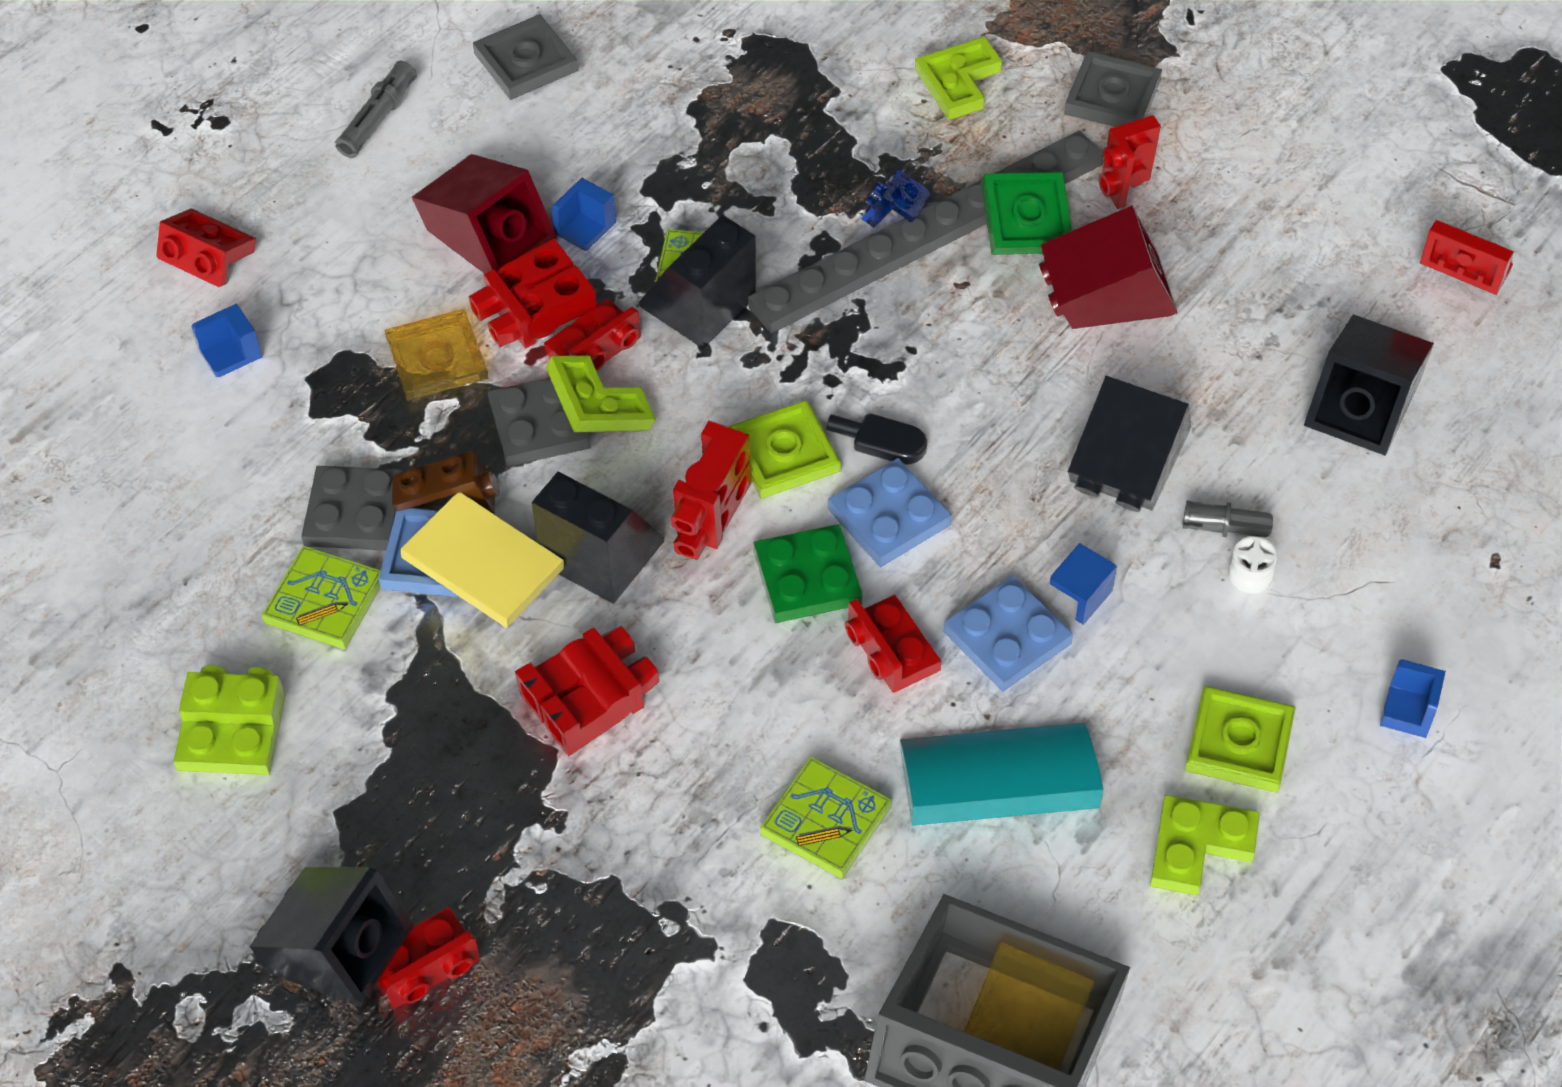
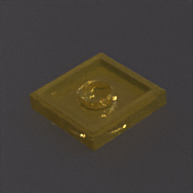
M465 309L384 330L407 401L489 379L487 367Z
M1000 942L964 1032L1060 1071L1095 981Z

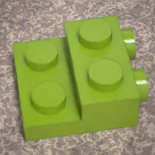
M206 665L201 668L200 672H187L178 711L182 724L173 760L176 770L270 775L285 700V692L280 676H274L270 670L262 667L249 668L246 674H228L226 669L216 665Z

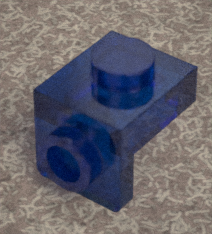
M898 169L884 184L878 181L869 191L864 200L869 206L861 219L875 228L891 210H894L909 222H913L921 212L930 192Z

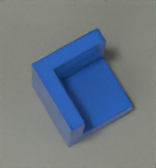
M584 178L578 180L552 206L553 225L556 235L584 251L590 249L616 223L614 195Z
M237 303L203 318L191 326L198 350L216 377L226 375L262 358L256 332Z
M1079 543L1051 575L1050 584L1078 601L1075 620L1084 625L1113 591L1117 565Z
M1403 659L1399 660L1388 689L1380 726L1426 738L1438 708L1446 671Z

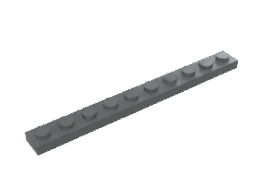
M1079 130L996 173L1063 172L1064 183L1067 184L1102 166L1104 154ZM981 180L749 296L748 308L772 334L986 225Z

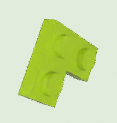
M985 36L915 58V71L948 121L984 109V96L973 81L1000 73L1002 68V60Z
M551 356L546 369L573 432L646 431L651 429L656 418L642 387L604 388L590 356Z
M1164 795L1150 887L1198 896L1205 854L1252 863L1255 855L1260 812Z

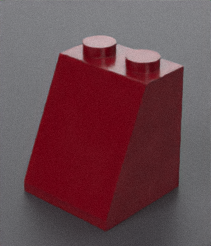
M470 154L412 196V200L427 231L484 274L493 269L497 272L505 264L557 238L531 175L524 168Z
M1133 205L1040 244L1045 261L1039 263L1040 270L1047 285H1052L1054 292L1048 294L1051 306L1057 317L1065 316L1072 329L1169 317L1178 313L1158 251Z

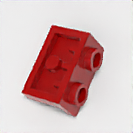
M1154 115L1119 125L1109 130L1107 147L1103 151L1104 164L1102 174L1099 175V185L1103 195L1110 197L1117 209L1126 206L1129 186L1141 185L1151 178L1161 125Z
M190 208L160 221L156 256L159 260L210 284L221 287L227 283L229 264L254 253L256 238Z
M1435 220L1429 230L1420 264L1497 295L1511 272L1513 266L1511 259L1514 251Z
M606 299L545 341V353L550 358L551 356H590L596 371H598L606 361L622 350L632 347L641 337L639 311L634 307H630L623 312L609 299Z
M896 595L890 596L865 609L858 599L848 603V621L845 622L847 635L856 647L861 645L868 655L867 660L873 675L878 680L884 679L893 693L941 671L940 658Z
M450 907L415 925L376 982L392 1009L394 1010L404 1003L411 1004L417 1002L433 986L447 978H458L468 972L473 963L480 960L475 938L470 931L465 932Z

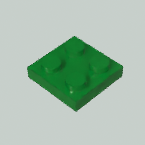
M1063 172L984 174L981 179L991 255L1043 254L1040 244L1072 231Z
M840 524L753 542L755 558L775 623L848 608V603L856 599L862 605L863 595Z

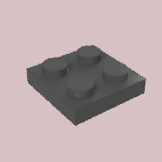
M541 14L473 42L474 54L510 100L578 71L576 57Z
M1087 51L1066 100L1064 114L1113 127L1145 118L1161 81L1162 69Z
M551 378L487 391L506 467L591 449L588 432H573Z
M316 465L301 535L304 546L386 551L396 514V509L392 504L393 476L402 473L403 470Z

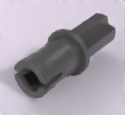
M1186 500L1183 529L1222 533V537L1227 538L1228 532L1268 537L1272 533L1273 515L1270 513L1231 508V502H1227L1226 506Z

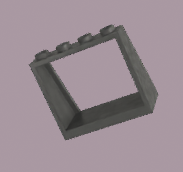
M943 894L878 1014L864 1081L878 1087H1085L1120 1003L1130 967ZM946 951L1094 1010L1068 1074L919 1014Z

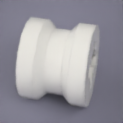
M1261 537L1241 539L1235 545L1228 571L1229 579L1233 586L1246 593L1265 591L1272 583L1278 561V552L1275 546Z

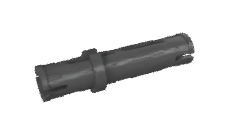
M402 60L397 61L384 80L377 82L373 86L371 97L355 115L343 133L335 140V147L342 155L348 158H355L390 110H395L400 105L402 94L417 78L416 70L413 66Z

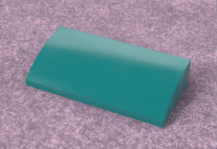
M1085 722L900 739V751L912 826L1100 808L1104 789L1096 754Z

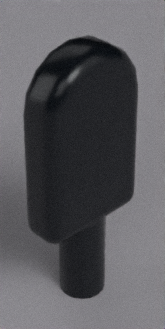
M872 413L866 414L862 423L833 414L829 416L827 421V431L855 438L854 449L857 452L888 461H894L899 458L905 465L920 461L927 452L928 441L925 433L910 424Z

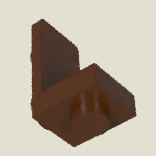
M473 450L394 475L392 504L397 511H401L462 492V494L495 515V497L499 496L500 490L495 474L492 471H486Z

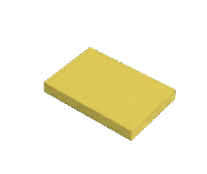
M461 492L455 494L401 548V558L506 628L564 569L563 559Z

